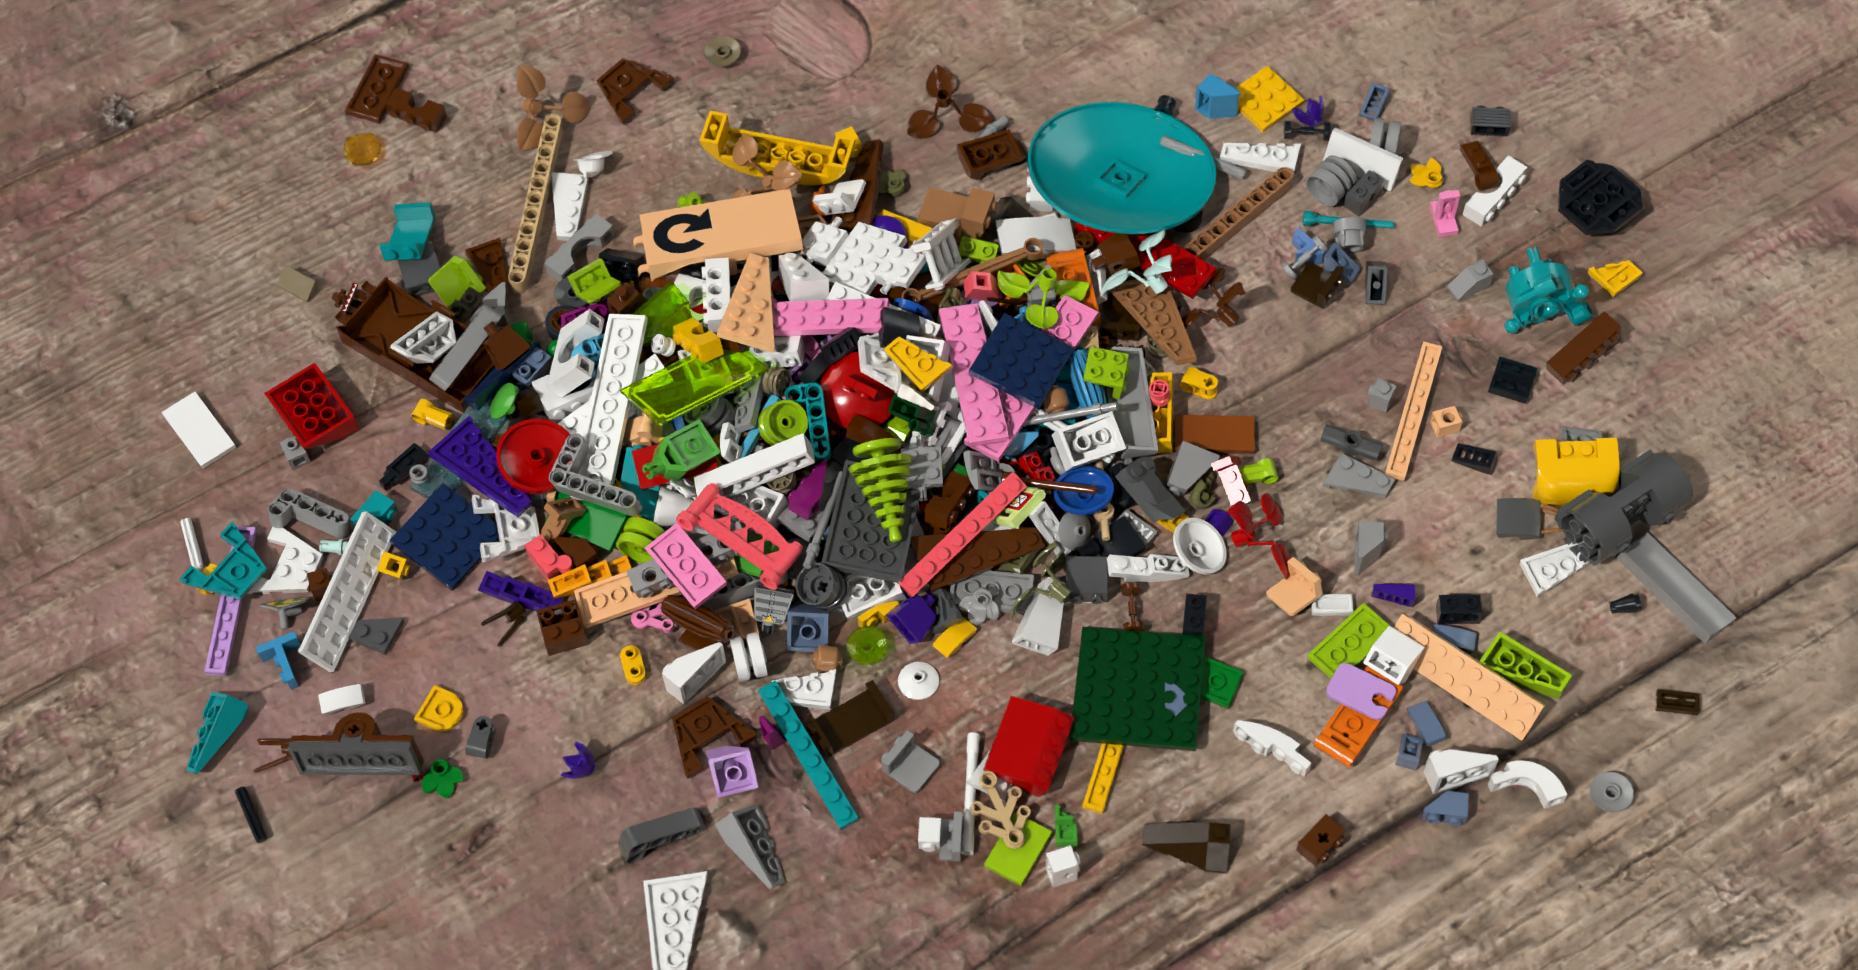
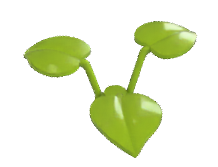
M1050 268L1043 269L1041 276L1038 275L1031 285L1025 276L1017 273H1007L999 270L997 274V283L1000 290L1012 298L1022 297L1023 292L1029 293L1037 283L1039 284L1040 289L1044 291L1042 305H1030L1026 309L1025 314L1031 324L1042 329L1052 328L1058 320L1057 310L1053 307H1045L1047 294L1050 290L1054 288L1055 294L1060 295V299L1066 295L1081 302L1089 287L1088 282L1075 280L1057 281V273Z

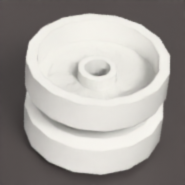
M758 632L747 634V648L744 647L740 636L733 637L730 640L739 682L750 680L749 667L753 666L754 674L757 678L768 676L765 664L767 662L763 644L760 642Z

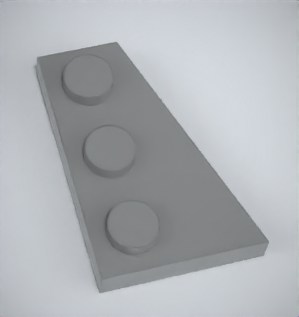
M1341 453L1325 479L1323 487L1341 488L1342 491L1353 490L1365 495L1386 498L1395 479Z

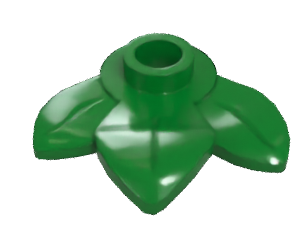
M444 759L435 760L430 766V772L423 777V792L427 794L436 790L441 797L448 799L454 792V783L464 781L462 771L458 767L450 766L449 762ZM439 768H444L443 772H437Z

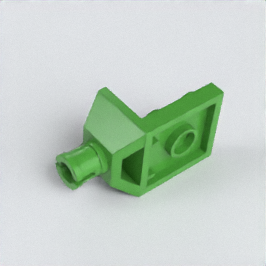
M699 419L664 437L654 450L652 462L643 465V472L645 474L650 471L646 475L650 480L661 474L665 479L680 481L688 471L719 456L721 451Z

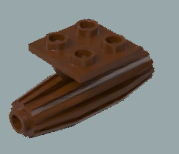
M668 595L663 599L661 612L677 625L686 629L678 639L679 642L695 650H700L718 642H728L733 638V623L727 621L716 611L703 605L695 610L686 598Z

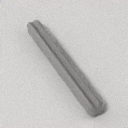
M1167 136L1161 138L1160 145L1176 152L1194 156L1193 153L1204 155L1202 151ZM1212 156L1216 169L1241 180L1245 178L1247 173L1245 169Z

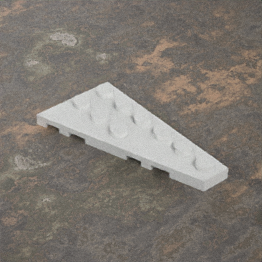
M707 871L643 881L653 970H687L707 881Z

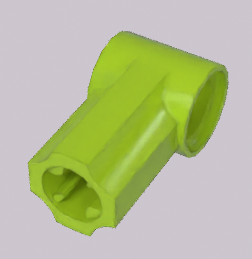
M1272 458L1259 460L1257 464L1239 466L1246 484L1255 482L1271 484L1278 480L1275 463Z

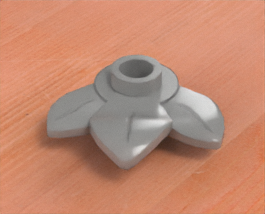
M978 588L972 595L964 596L960 601L959 610L968 611L969 621L974 626L981 624L986 617L997 620L999 616V606L992 600V593L986 588ZM980 596H984L986 599L979 600L978 598Z

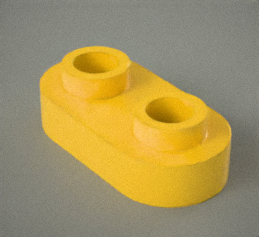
M626 646L620 652L626 680L631 685H640L646 679L640 650L636 646ZM628 653H633L631 657L627 656ZM633 671H638L637 674H632Z

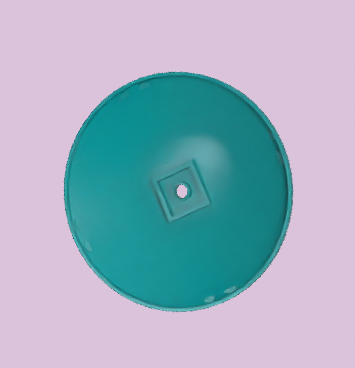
M1123 102L1089 103L1067 109L1055 115L1036 132L1028 152L1030 178L1039 194L1047 203L1061 214L1080 224L1102 231L1121 234L1159 232L1176 227L1196 216L1212 196L1216 182V167L1212 154L1204 141L1187 125L1161 111H1154L1155 109ZM1167 136L1202 151L1204 155L1193 153L1194 156L1176 152L1160 145L1161 138Z

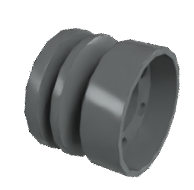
M812 563L810 569L804 567L796 579L795 586L801 601L828 611L840 608L848 598L850 589L848 578L843 572L835 571L822 563Z

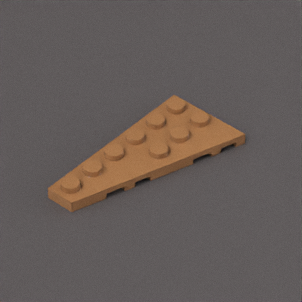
M1134 279L1124 281L1109 290L1176 365L1196 362L1195 352L1169 285L1162 292L1155 294L1150 285L1146 287L1142 282Z

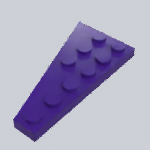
M470 416L429 451V457L517 518L532 506L531 500L525 492L513 488L503 479L498 470L496 451L485 440L482 432L475 426Z

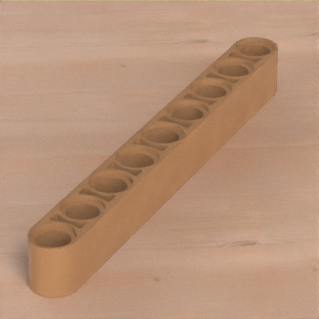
M1288 167L1278 169L1182 249L1204 261L1290 190L1293 171Z

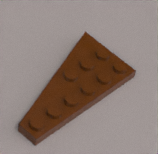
M880 139L866 141L863 145L849 181L863 179L866 185L853 212L834 214L831 224L836 217H840L843 220L838 227L839 229L852 232L858 222L875 227L873 217L876 216V210L874 206L878 201L880 183L878 174L881 173L879 162L882 160L884 143Z

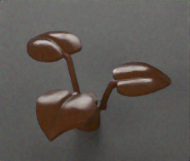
M937 64L929 74L926 82L927 93L931 97H936L937 100L934 113L931 115L927 110H918L913 113L909 119L907 134L918 139L929 138L936 134L940 127L939 121L935 119L939 107L946 108L950 105L961 115L959 124L965 131H979L990 124L992 119L985 108L975 103L966 104L962 112L954 100L951 99V93L954 92L957 85L956 79L951 73Z
M1224 266L1217 270V273L1202 289V291H1205L1211 287L1219 299L1216 304L1219 307L1216 311L1218 316L1201 308L1198 310L1194 308L1181 318L1185 329L1201 313L1216 319L1218 322L1222 320L1228 327L1235 324L1240 316L1227 302L1246 294L1242 283H1235L1223 294V297L1215 288V283L1225 273Z

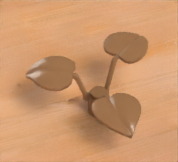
M525 65L518 66L517 90L522 97L527 98L523 101L522 108L531 118H524L518 125L517 145L519 151L539 146L543 126L537 123V118L534 114H539L542 108L563 110V119L570 123H577L583 120L590 109V104L586 98L578 92L567 93L562 101L563 107L542 105L535 98L539 96L538 92L545 88L544 75L536 68Z
M742 135L734 146L733 160L740 166H744L749 162L765 176L762 180L764 189H751L747 192L746 189L741 188L735 192L732 198L753 195L752 193H767L769 191L788 189L800 180L803 174L787 160L780 161L774 167L773 176L766 173L752 161L759 153L758 143L753 137Z

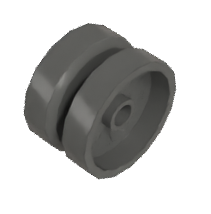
M709 387L698 391L690 398L685 408L718 391L715 388ZM719 393L685 410L684 418L689 424L700 419L713 438L721 434L723 423H733L736 411L734 406Z

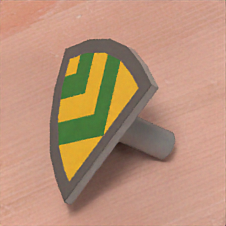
M312 596L260 604V607L278 611L281 628H288V616L301 614L302 610L298 605L308 602L312 599Z

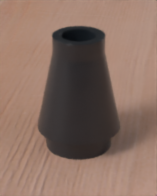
M1631 593L1609 602L1612 614L1637 613V611L1642 610L1638 594L1633 595Z

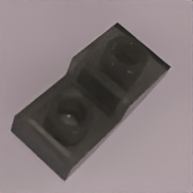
M468 287L460 300L455 299L449 307L453 312L457 313L454 316L455 319L464 323L481 306L484 296Z

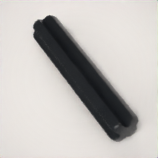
M244 786L237 788L235 794L256 842L261 843L267 839V836L248 791Z

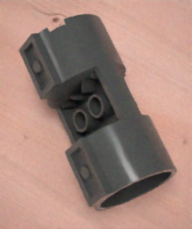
M1648 450L1620 469L1618 482L1620 491L1613 496L1608 497L1599 492L1592 493L1589 489L1558 509L1555 521L1558 523L1559 529H1563L1566 536L1563 539L1565 544H1575L1581 539L1584 541L1579 545L1569 548L1576 557L1579 552L1581 553L1579 555L1580 561L1584 563L1588 561L1593 566H1596L1611 555L1614 556L1619 552L1621 554L1630 548V542L1633 538L1630 525L1635 524L1639 519L1649 525H1661L1665 521L1669 523L1676 517V512L1691 503L1693 490L1690 480L1682 467L1673 458L1664 453H1653L1651 450Z

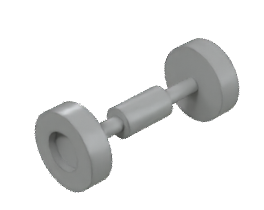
M1317 235L1312 238L1316 246L1301 255L1292 267L1287 262L1281 265L1293 280L1298 277L1294 269L1313 256L1312 253L1318 248L1324 253L1329 250Z

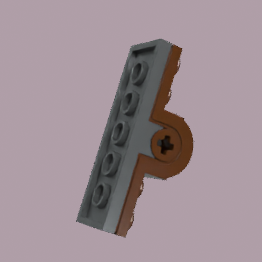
M362 712L352 713L343 717L336 723L332 736H292L288 746V751L300 775H420L424 762L413 735H382L374 719Z

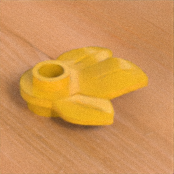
M1430 158L1426 166L1412 163L1411 173L1413 176L1409 181L1418 187L1438 188L1443 183L1442 167L1434 158Z

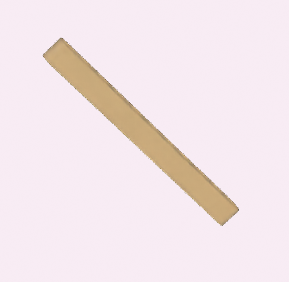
M550 114L544 120L508 279L510 287L517 294L525 292L528 288L551 188L552 172L555 170L563 126L561 118L557 114Z

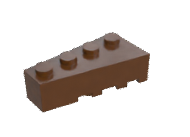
M1604 311L1546 362V370L1562 385L1573 381L1578 373L1586 369L1621 341V326Z

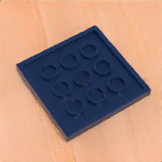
M1004 313L970 367L968 374L1040 409L1071 357L1074 347Z
M442 483L390 539V543L452 591L480 561V543L497 542L499 534L495 522L484 514H474L473 506Z

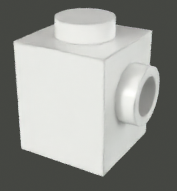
M920 817L919 849L926 852L940 850L941 818Z

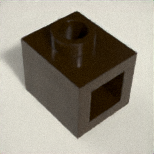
M532 387L516 395L513 413L524 420L544 410L539 394Z

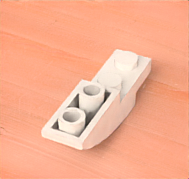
M1150 554L1147 558L1109 555L1107 557L1109 576L1122 577L1124 582H1161L1190 576L1189 568L1179 557Z
M1238 720L1235 722L1233 729L1235 736L1239 740L1250 744L1256 753L1267 757L1270 752H1273L1276 759L1286 762L1296 774L1300 773L1304 777L1310 771L1311 762L1298 753L1300 744L1289 736L1258 723Z

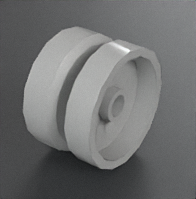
M1375 118L1370 143L1395 154L1398 151L1401 134H1399L1401 122L1391 120L1388 131H1384L1385 120Z

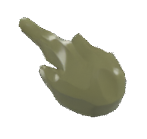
M1212 472L1205 481L1203 479L1199 480L1190 492L1189 500L1197 508L1208 507L1215 500V493L1213 491L1208 493L1215 477Z

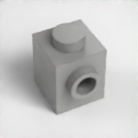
M1378 378L1375 385L1371 384L1367 395L1370 396L1368 406L1386 413L1394 398L1396 385Z
M295 436L288 437L284 441L279 442L292 470L310 463L306 451Z

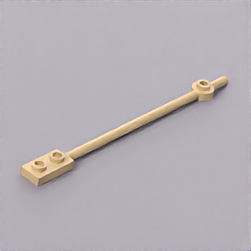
M1097 326L1090 327L1079 344L1086 350H1089L1091 347L1099 348ZM1103 460L1095 461L1096 468L1104 471ZM1111 503L1105 507L1107 509L1106 512L1100 510L1093 513L1095 519L1101 522L1103 541L1110 540L1109 521L1114 515V507Z

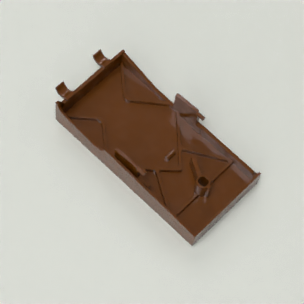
M387 277L377 287L372 286L366 280L361 287L370 295L351 317L345 316L341 311L335 316L336 320L343 324V326H336L342 343L465 414L471 406L465 403L463 399L475 390L495 369V365L487 353L483 342L451 385L445 391L430 381L429 377L447 353L434 363H415L391 349V344L436 311L453 320L456 342L468 326L456 320L454 316L457 313L453 312L450 308L432 300V309L419 302Z

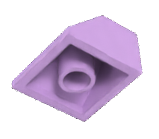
M723 746L706 751L717 798L759 788L749 748Z

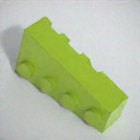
M1500 631L1479 661L1516 686L1556 699H1560L1572 678L1570 673Z

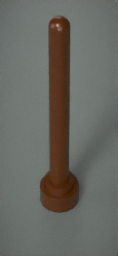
M1004 472L1002 481L1012 472ZM1019 477L1029 487L1096 494L1098 491L1095 486Z

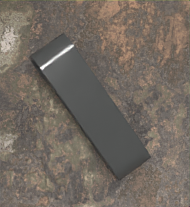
M693 807L626 828L620 836L618 845L626 863L630 864L643 858L646 850L697 835L706 826L698 809Z

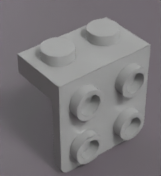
M907 730L904 735L897 737L894 742L895 746L883 754L881 758L882 771L911 792L917 793L939 767L940 763L938 759L914 743V735Z

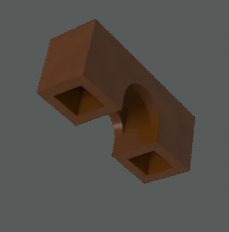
M397 87L385 103L388 114L391 117L402 119L408 124L417 125L426 131L430 130L437 133L447 118L444 105L427 100L424 106L413 108L415 106L413 94Z
M955 471L949 473L943 482L942 497L934 495L925 507L926 523L947 530L950 524L956 521L960 510H964L967 500L971 499L975 492L969 476Z

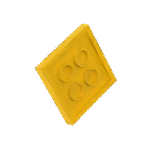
M1269 66L1264 67L1235 87L1240 91L1238 111L1262 133L1291 114L1293 108L1298 109L1304 105L1305 101Z

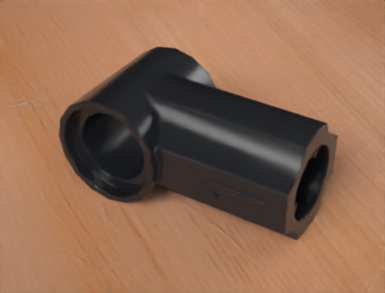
M1045 432L1039 433L1038 437L1016 457V460L1019 462L1018 459L1022 456L1036 451L1041 458L1043 452L1052 447L1051 436Z

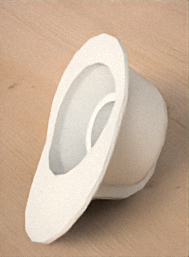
M596 152L573 160L577 161L579 170L583 173L584 177H595L603 171L605 157L610 156L613 152Z

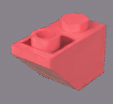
M972 271L964 280L966 299L986 300L987 297L1002 299V291L998 286L997 279L991 273Z

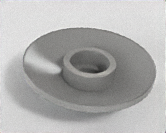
M1067 512L1061 518L1058 533L1064 547L1074 550L1075 547H1081L1088 542L1091 526L1086 515H1076Z
M1605 772L1598 775L1590 787V795L1593 802L1607 812L1623 811L1633 800L1634 792L1631 783L1624 776L1615 772ZM1607 793H1612L1614 797H1609Z

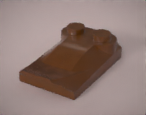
M1009 129L957 144L960 162L968 177L975 180L982 178L986 172L1017 163L1028 157L1020 140L1014 138Z

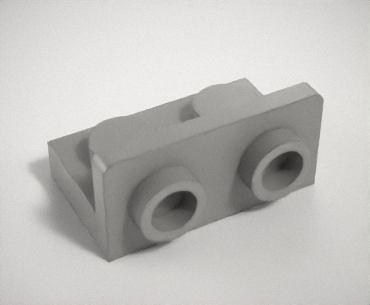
M954 812V819H942L939 859L941 861L961 862L963 812Z

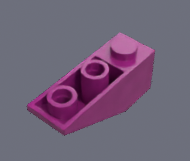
M825 459L820 465H816L808 477H804L800 486L796 490L793 489L788 496V509L807 521L820 509L827 464Z

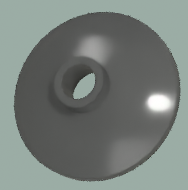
M567 277L557 284L554 295L560 306L568 305L578 309L588 304L577 296L572 297L576 294Z

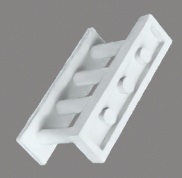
M958 218L940 222L912 245L914 253L922 251V254H925L932 280L925 286L926 290L931 288L940 290L944 288L948 281L960 271L966 269V266L971 262V258L961 259L953 235L954 230L960 226Z

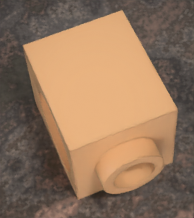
M1452 406L1432 412L1430 423L1437 438L1460 432L1463 417L1456 407Z

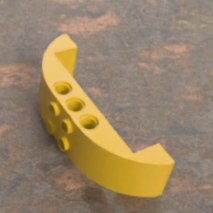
M709 111L699 140L702 147L722 164L738 172L764 178L765 176L749 162L744 166H740L733 160L732 153L736 142L742 135H749L756 140L759 147L758 155L752 159L756 165L773 176L774 167L780 161L787 160L803 174L802 178L795 184L809 186L823 185L839 179L847 169L855 143V138L837 135L834 145L831 147L731 128L728 114Z

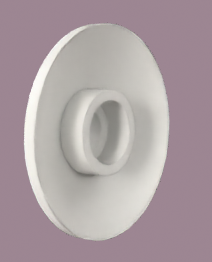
M913 662L901 670L898 676V686L906 697L912 700H924L931 697L937 691L939 675L930 664ZM921 676L922 679L916 680L915 677Z

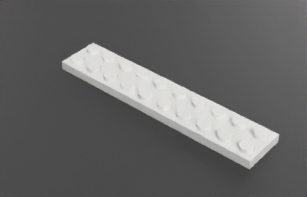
M609 314L583 438L589 445V452L578 474L612 486L615 482L632 399L631 394H633L632 390L634 389L648 321L646 315ZM570 496V497L573 498V499L582 500V499H579V498Z

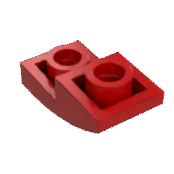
M1037 451L1018 459L1030 479L1057 481L1051 467H1044Z

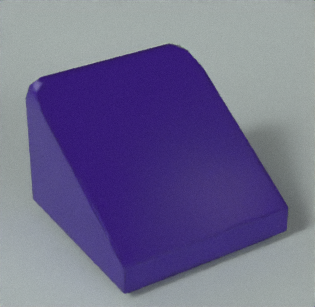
M1213 509L1204 520L1210 523L1221 536H1224L1233 525V520L1227 512Z

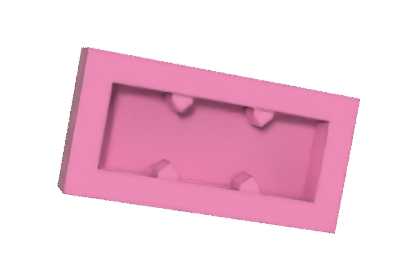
M1458 190L1439 193L1438 201L1430 202L1431 213L1439 237L1458 234L1455 220L1460 199Z

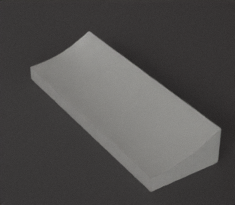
M1648 532L1630 544L1631 546L1627 551L1622 554L1619 553L1617 559L1704 644H1707L1735 621L1736 617Z

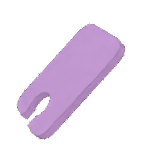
M1342 663L1338 666L1326 690V694L1330 699L1374 720L1382 719L1388 708L1375 705L1372 697L1380 694L1392 702L1396 693V689L1392 684L1347 663Z

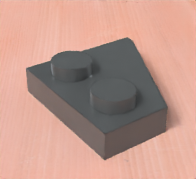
M939 588L929 594L935 599V603L930 609L936 615L930 627L931 633L938 634L962 620L961 613L946 589Z

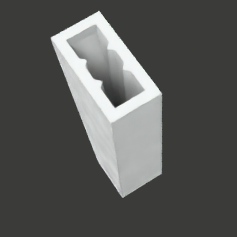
M1047 577L1038 584L1037 588L1049 592L1050 590L1047 588L1054 580L1051 577ZM1034 593L1013 637L1012 644L1047 656L1058 649L1064 602L1061 604L1054 597L1050 599L1041 593Z

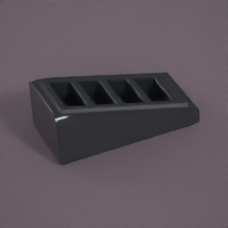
M855 327L843 329L820 347L828 365L835 363L858 348L860 335Z
M1460 443L1457 444L1452 457V462L1489 475H1492L1498 460L1496 451ZM1462 452H1466L1464 458H1460ZM1473 454L1472 460H1469L1470 455Z

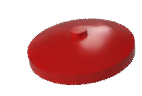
M528 419L513 425L503 434L497 446L496 460L501 476L510 486L521 492L544 494L556 490L549 481V474L570 434L559 424L546 419Z

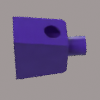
M925 594L923 598L919 595L912 598L908 597L886 614L909 644L921 642L934 622L936 615L930 607L935 603V599L929 594Z

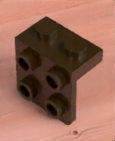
M1308 263L1291 286V292L1323 309L1327 302H1330L1334 297L1335 290L1343 284L1345 279L1343 277L1344 268L1337 265L1331 274Z

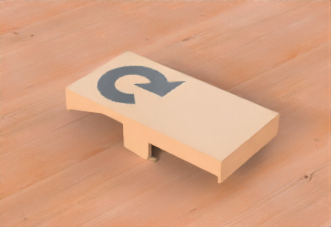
M790 189L639 214L643 234L642 236L635 237L633 240L634 248L639 243L644 244L647 264L638 267V275L640 276L642 272L650 273L651 282L655 278L689 264L705 262V259L729 258L730 275H736V273L743 271V269H737L736 261L747 260L750 253L764 257L801 250V253L804 254Z

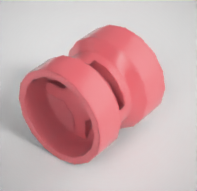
M1161 379L1153 381L1149 386L1152 403L1156 406L1168 404L1170 401L1168 383Z

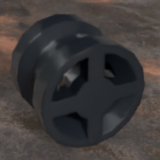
M1168 95L1160 96L1154 111H1161L1172 116L1173 109L1176 106L1175 99Z

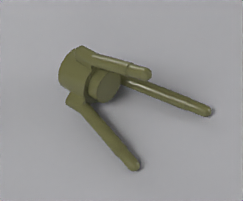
M948 288L939 304V308L963 305L965 299L961 297V291L956 288ZM938 316L936 323L940 324L941 321L940 317Z

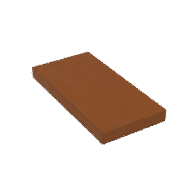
M1175 414V452H1177L1182 441H1185L1212 453L1254 454V416Z

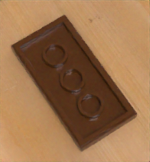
M375 54L345 109L346 115L380 124L387 110L385 103L395 88H399L409 69V64Z

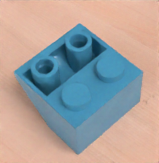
M1210 73L1197 87L1195 110L1209 119L1236 117L1238 115L1240 91L1234 86L1225 83L1220 77Z

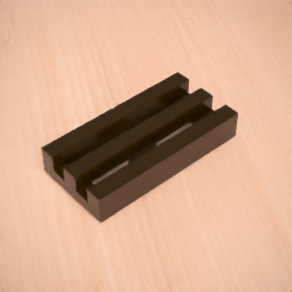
M1656 690V711L1697 716L1700 713L1699 693ZM1662 696L1695 700V702L1683 701L1680 699H1663Z

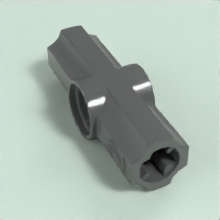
M1326 424L1320 439L1324 443L1341 448L1347 455L1358 454L1374 461L1378 460L1383 447L1381 443L1361 437L1360 433L1355 430L1344 431Z

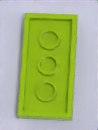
M1363 603L1307 654V659L1332 679L1340 664L1347 663L1357 667L1362 663L1374 643L1390 625Z

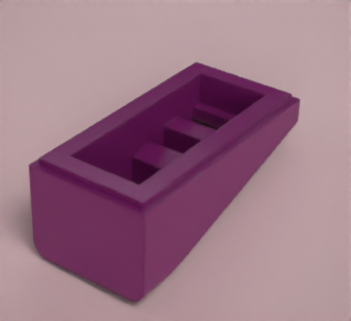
M763 715L759 717L762 736L770 748L775 750L783 745L786 740L779 729Z

